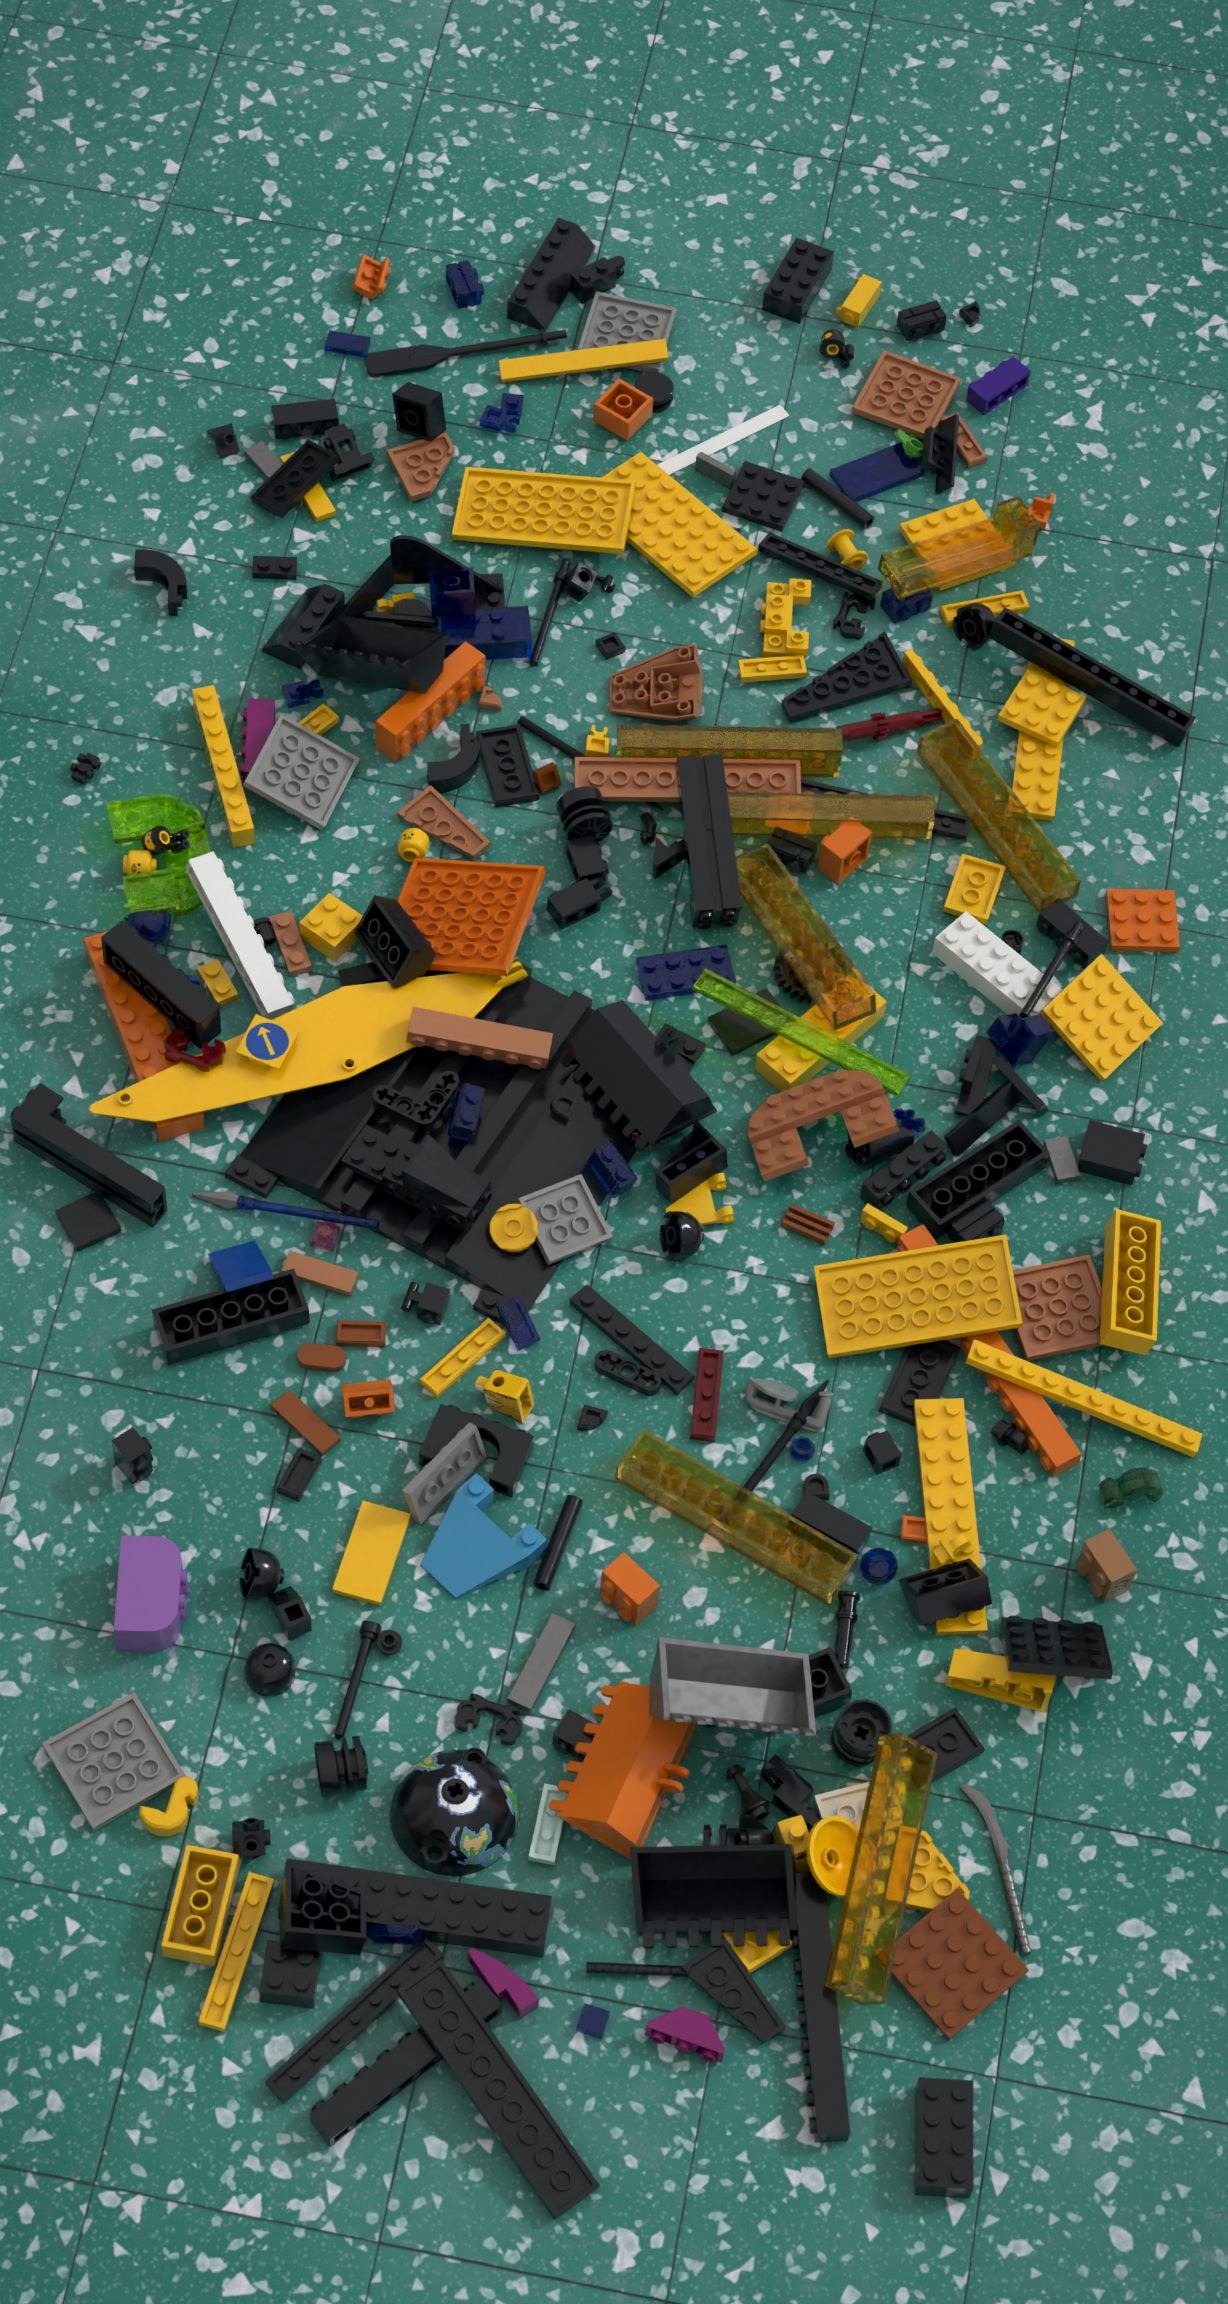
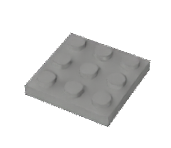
M582 1174L520 1197L516 1201L517 1204L528 1208L535 1215L538 1222V1234L535 1241L547 1265L610 1241L613 1238Z

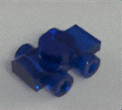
M895 1109L893 1115L901 1120V1126L911 1130L914 1129L917 1133L925 1131V1119H914V1110L908 1109L904 1111L903 1109Z

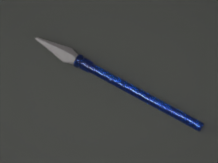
M231 1191L197 1192L192 1194L197 1198L226 1209L244 1208L247 1210H261L375 1230L379 1228V1220L260 1201L245 1197L244 1195L238 1196Z

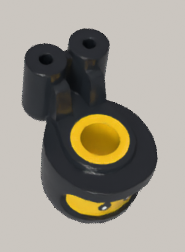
M831 329L822 336L820 353L828 358L838 357L841 366L846 369L850 367V360L854 358V347L851 344L845 345L843 334L838 330Z
M158 825L143 835L142 846L144 850L150 851L152 855H159L170 849L172 853L178 854L189 848L190 844L186 839L189 838L190 834L186 829L171 834L166 827Z

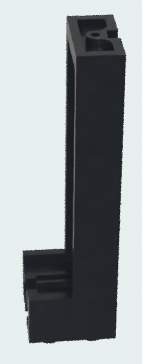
M711 754L704 755L702 758H695V756L677 757L675 769L691 891L689 907L692 927L708 929L712 927V924L719 923L721 927H731L734 924H738L742 903L723 755Z
M41 1083L35 1089L30 1090L25 1101L20 1106H16L10 1115L14 1142L94 1192L100 1191L105 1199L153 1228L167 1212L165 1186L65 1125L67 1121L61 1116V1109L58 1108L64 1100L62 1096Z

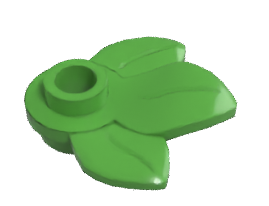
M898 429L896 435L903 444L904 452L912 458L923 456L924 445L919 441V438L913 434L907 435L901 429Z

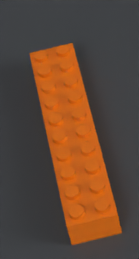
M107 932L84 938L85 953L135 1082L138 1083L181 1062H169L165 1059L164 1039L171 1034L166 1018L104 964L101 937ZM200 1112L156 1123L152 1122L159 1142L205 1128L204 1113Z

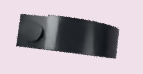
M135 549V580L154 581L162 584L168 590L169 616H178V607H182V599H187V584L183 569L174 559L166 554L153 550Z
M460 724L461 750L454 758L441 762H427L428 787L431 785L439 793L450 792L460 788L477 771L480 759V741L475 742L474 733H470L469 724Z

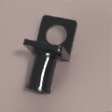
M232 423L207 430L208 433L213 435L219 457L240 451Z

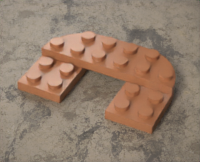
M839 1069L836 1072L770 1095L756 1109L748 1124V1137L764 1182L808 1166L809 1163L797 1127L841 1111L854 1148L898 1132V1125L881 1082L867 1072Z

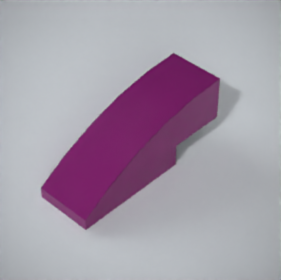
M473 1948L467 1951V1960L480 1980H483L499 2001L506 1998L520 2019L538 2008V1997L514 1971L481 1951Z

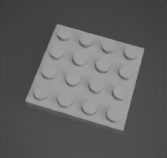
M596 291L578 350L666 339L668 344L677 308ZM662 362L626 366L624 368L647 373H659Z
M281 713L243 786L316 828L323 830L360 758Z
M135 1692L42 1743L44 1750L93 1832L174 1787L176 1779L186 1776Z

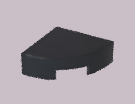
M975 301L961 308L959 315L970 327H973L979 320L980 307Z
M584 1405L577 1430L587 1431L599 1427L607 1418L608 1411Z

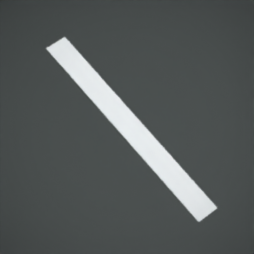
M778 405L657 465L670 475L696 462V456L700 451L709 456L790 415L781 405Z

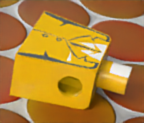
M495 1370L489 1379L479 1376L476 1380L475 1389L485 1394L486 1403L489 1408L521 1424L524 1423L535 1405L528 1379Z
M798 1815L777 1822L771 1831L776 1844H792L794 1846L796 1873L810 1870L806 1856L809 1831L803 1816ZM803 1855L802 1859H796L798 1856Z

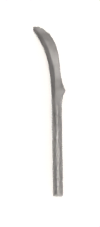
M961 1785V1790L976 1805L988 1827L1004 1882L1022 1956L1031 1954V1949L1009 1864L1008 1851L1010 1846L1002 1835L989 1800L978 1789L969 1785Z

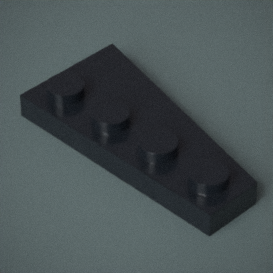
M726 1938L722 1939L721 1947H710L681 1966L680 1969L762 2044H765L786 2029Z

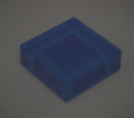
M585 2003L576 2031L602 2039L610 2011Z

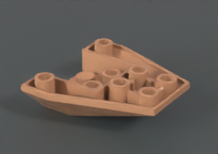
M697 645L674 647L610 675V713L670 721L697 718L702 714V672Z

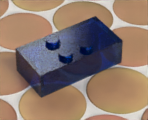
M528 606L440 611V632L449 633L444 660L465 641L486 655V660L528 658L532 655V634Z

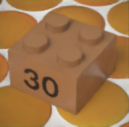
M1110 1529L1084 1541L1077 1560L1078 1571L1083 1577L1086 1576L1090 1582L1093 1594L1096 1597H1100L1103 1603L1129 1591L1137 1568Z

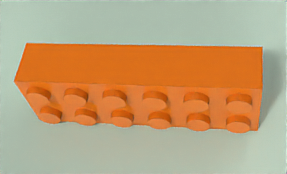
M466 641L444 660L443 672L425 694L409 691L376 720V749L394 762H397L401 757H406L410 750L416 744H420L429 732L436 730L446 717L452 716L458 706L465 704L476 690L482 689L485 684L486 655Z

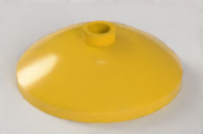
M828 1816L816 1822L810 1830L806 1846L807 1862L813 1877L825 1891L832 1895L847 1896L854 1894L864 1885L869 1872V1853L861 1832L852 1822L840 1816Z

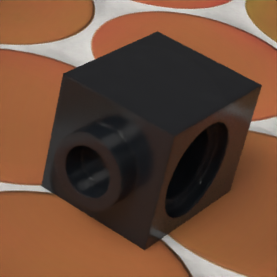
M579 562L569 572L561 591L580 602L590 592L598 573L589 566Z
M888 1430L882 1433L875 1432L865 1440L863 1452L877 1475L899 1466L901 1453Z

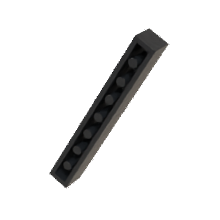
M482 1979L476 1984L474 1982L470 1983L463 1989L487 2024L501 2013L502 2003ZM421 2027L412 2034L408 2032L398 2040V2045L391 2051L389 2049L384 2050L376 2058L377 2062L372 2066L361 2068L355 2074V2079L349 2084L342 2083L334 2090V2095L326 2102L323 2099L312 2107L310 2122L330 2147L442 2060Z

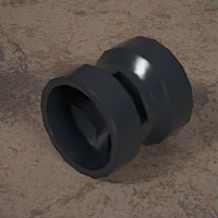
M1017 930L1005 931L1001 936V940L1018 954H1021L1024 942L1023 935Z

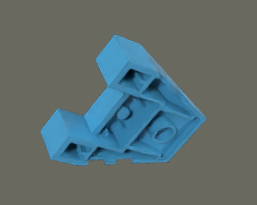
M477 1473L458 1488L420 1563V1566L455 1600L484 1588L486 1584L497 1579L498 1581L505 1579L507 1575L518 1570L521 1572L528 1569L544 1555L547 1547V1539L530 1523L513 1538H510L483 1513L493 1503L494 1489Z

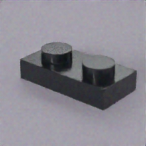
M253 556L252 576L255 579L296 580L297 557Z

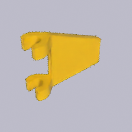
M718 1173L708 1178L666 1208V1213L668 1211L688 1212L697 1218L701 1226L712 1223H733L734 1213L732 1206H725L715 1211L710 1191L726 1189L724 1173Z

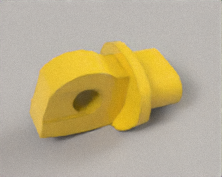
M960 1534L947 1544L940 1540V1545L931 1551L943 1567L950 1561L955 1563L957 1560L955 1555L972 1544L966 1535Z

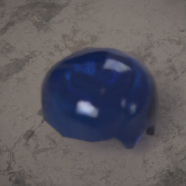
M874 1548L863 1555L860 1562V1571L867 1582L876 1586L886 1585L895 1578L898 1571V1562L892 1551Z

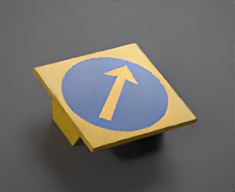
M255 1014L235 1053L249 1058L251 1063L267 1068L270 1066L279 1070L299 1031Z

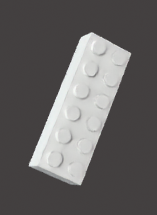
M967 911L935 937L932 953L1030 1034L1036 1037L1049 1025L1039 1011L1063 989L1051 980L1028 1019H1022L1019 1014L1042 978L1043 973Z

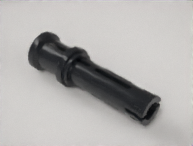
M844 1590L838 1592L837 1597L840 1600L839 1609L835 1613L838 1628L834 1655L841 1669L849 1668L853 1626L858 1620V1615L856 1614L857 1602L860 1601L861 1597L857 1592Z

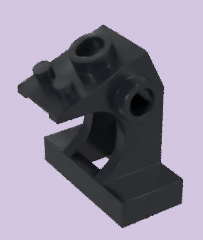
M344 423L325 430V439H323L325 449L331 450L334 454L338 455L340 460L338 465L334 466L329 473L332 481L370 468L375 460L372 452L361 455L355 443L356 438L353 430L348 429ZM347 444L350 451L342 454L340 446L343 447Z

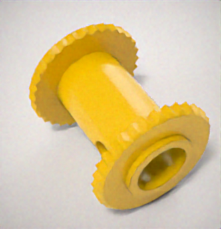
M850 529L836 532L827 542L828 550L838 552L842 558L841 564L855 570L861 569L867 562L868 555L865 551H857L853 545L854 532Z

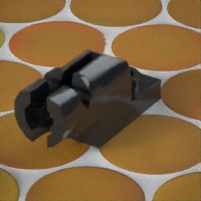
M775 1754L766 1763L760 1774L773 1790L777 1789L773 1794L772 1804L789 1818L802 1815L810 1833L814 1824L820 1820L818 1814L812 1808L805 1807L811 1799L814 1789L794 1768L784 1771L786 1762Z

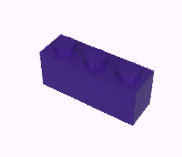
M1014 356L1007 361H1002L994 370L986 372L978 381H973L969 385L966 401L981 414L985 415L1026 387L1029 383L1031 370Z

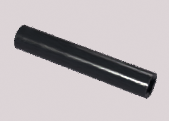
M808 468L803 473L801 480H804L808 486L865 529L871 526L875 518L872 514L811 468Z
M567 1495L533 1582V1585L540 1590L549 1591L583 1504L582 1499L577 1496Z

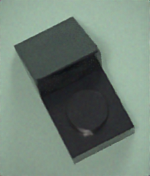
M656 838L652 873L655 879L687 859L684 839L672 843L667 848Z

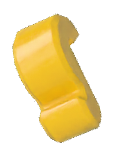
M188 1776L176 1779L166 1812L140 1806V1820L144 1828L157 1836L172 1837L181 1833L187 1826L189 1819L187 1804L195 1806L198 1802L199 1795L196 1781Z

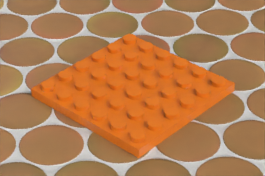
M414 858L397 901L436 953L428 970L508 976L546 874L544 866Z

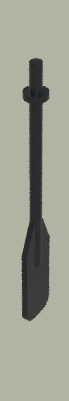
M540 329V334L454 348L424 344L369 353L365 356V364L368 374L378 377L431 368L452 356L541 342L542 346H547V341L567 338L566 330L546 333L545 329Z

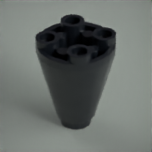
M898 1125V1132L854 1148L848 1132V1144L845 1146V1152L847 1157L852 1158L857 1166L867 1167L913 1145V1132L910 1128Z

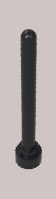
M362 1621L359 1630L362 1642L336 1726L335 1737L337 1739L345 1736L371 1644L375 1642L382 1629L381 1625L372 1621Z

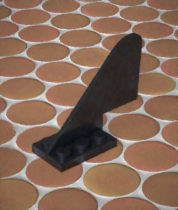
M400 535L391 539L390 550L394 584L437 583L439 615L505 613L503 574H478L417 537Z

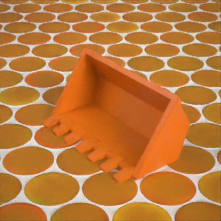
M620 1681L617 1687L603 1686L601 1694L612 1699L609 1705L596 1704L592 1710L594 1715L601 1716L603 1719L600 1724L587 1723L584 1728V1732L593 1735L594 1739L592 1743H577L575 1751L586 1755L583 1763L575 1761L568 1763L566 1770L577 1774L574 1782L565 1780L559 1782L557 1789L568 1793L565 1801L551 1800L548 1808L551 1811L558 1812L559 1818L631 1860L630 1847H644L667 1792L680 1793L684 1788L681 1783L673 1779L674 1777L685 1779L690 1774L689 1770L679 1765L696 1729V1724L674 1722L650 1716V1686Z

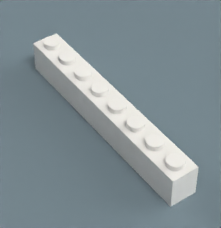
M214 851L188 860L186 872L260 1015L273 1020L292 1011L294 998L291 992H287L285 989L284 979L280 972L277 973L271 954H267L262 936L256 933L252 917L246 914L242 898L240 896L237 897L232 879L230 877L227 878L222 860L220 858L217 859Z

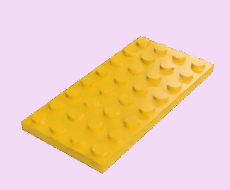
M639 452L601 477L636 481L626 541L693 598L757 555V548L642 452Z
M465 467L452 530V540L624 554L636 481Z
M1006 1234L814 1266L828 1359L1023 1327Z

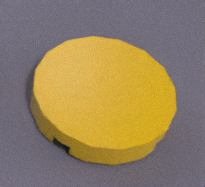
M507 1204L500 1207L490 1221V1234L494 1243L500 1249L507 1252H521L535 1242L538 1234V1222L534 1213L523 1205Z

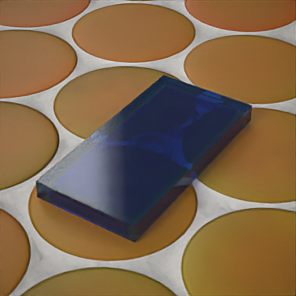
M900 442L830 469L829 475L841 492L854 502H858L924 476L925 471L915 457H909L904 452L903 444Z

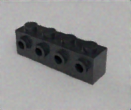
M932 1130L867 1179L862 1184L860 1198L866 1204L868 1203L878 1210L889 1206L895 1198L907 1192L918 1180H922L932 1169L940 1166L945 1161L948 1145Z

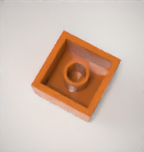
M618 379L594 403L593 421L628 441L652 416L653 398L625 381Z
M853 817L849 818L846 822H841L835 832L830 836L826 835L822 839L817 870L835 884H840L868 858L872 832Z
M625 1552L602 1571L600 1595L607 1604H612L618 1609L620 1616L625 1621H631L637 1626L657 1607L660 1585Z

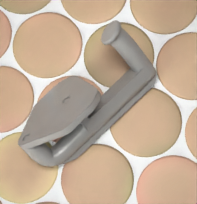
M749 1378L745 1396L748 1403L757 1412L789 1423L793 1415L799 1411L781 1404L782 1400L790 1402L795 1400L798 1395V1390L773 1380ZM757 1389L771 1397L777 1398L776 1402L774 1403L755 1396ZM819 1392L820 1402L815 1416H807L806 1424L801 1428L811 1432H818L822 1429L830 1408L832 1392Z

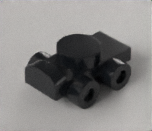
M80 753L77 758L80 764L73 763L70 767V771L73 772L72 779L81 784L86 779L91 780L94 776L93 770H99L101 767L100 758L90 753H87V755Z

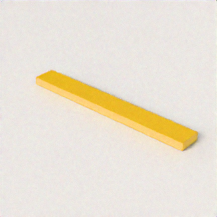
M666 339L499 360L501 381L504 383L669 361Z

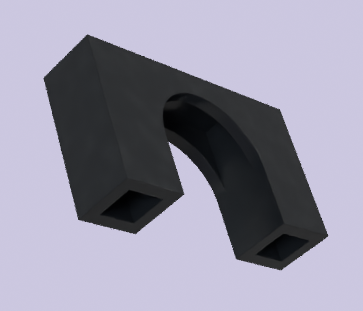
M440 1404L419 1452V1465L424 1467L430 1463L440 1450L470 1422L477 1426L481 1439L491 1443L499 1455L489 1478V1485L495 1492L513 1497L532 1452L534 1436L522 1429L515 1430L509 1428L502 1422L486 1420L479 1414L463 1412L456 1406Z

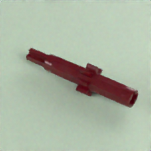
M936 708L885 716V713L881 712L873 713L870 720L837 726L835 730L836 738L839 742L872 736L874 740L888 739L887 733L912 729L926 723L941 721L943 718L941 715L942 711Z

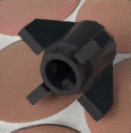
M740 1815L739 1828H727V1834L733 1838V1845L774 1844V1836L770 1830L751 1815Z

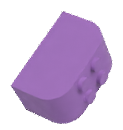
M121 1535L114 1620L117 1651L160 1652L166 1650L177 1641L181 1630V1620H186L187 1606L185 1604V1596H188L187 1570H183L180 1550L174 1542L164 1537Z

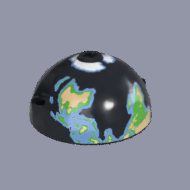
M479 1748L446 1750L419 1760L400 1779L390 1807L391 1829L403 1853L419 1867L432 1873L446 1876L469 1875L494 1864L510 1847L515 1838L519 1821L518 1801L511 1782L506 1774L496 1764L486 1758L485 1753ZM431 1853H439L442 1857L438 1860H432L428 1856Z

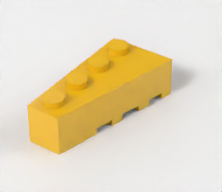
M954 1649L945 1686L1045 1713L1052 1695L1056 1675L1011 1672L1007 1669L1005 1656L974 1652L969 1649Z

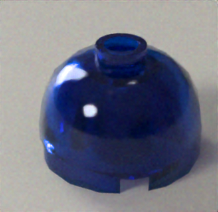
M152 910L137 911L128 914V918L124 917V922L128 926H133L138 931L139 936L145 941H150L155 948H157V944L164 942L170 934L171 914L167 911L159 910V915L152 914Z

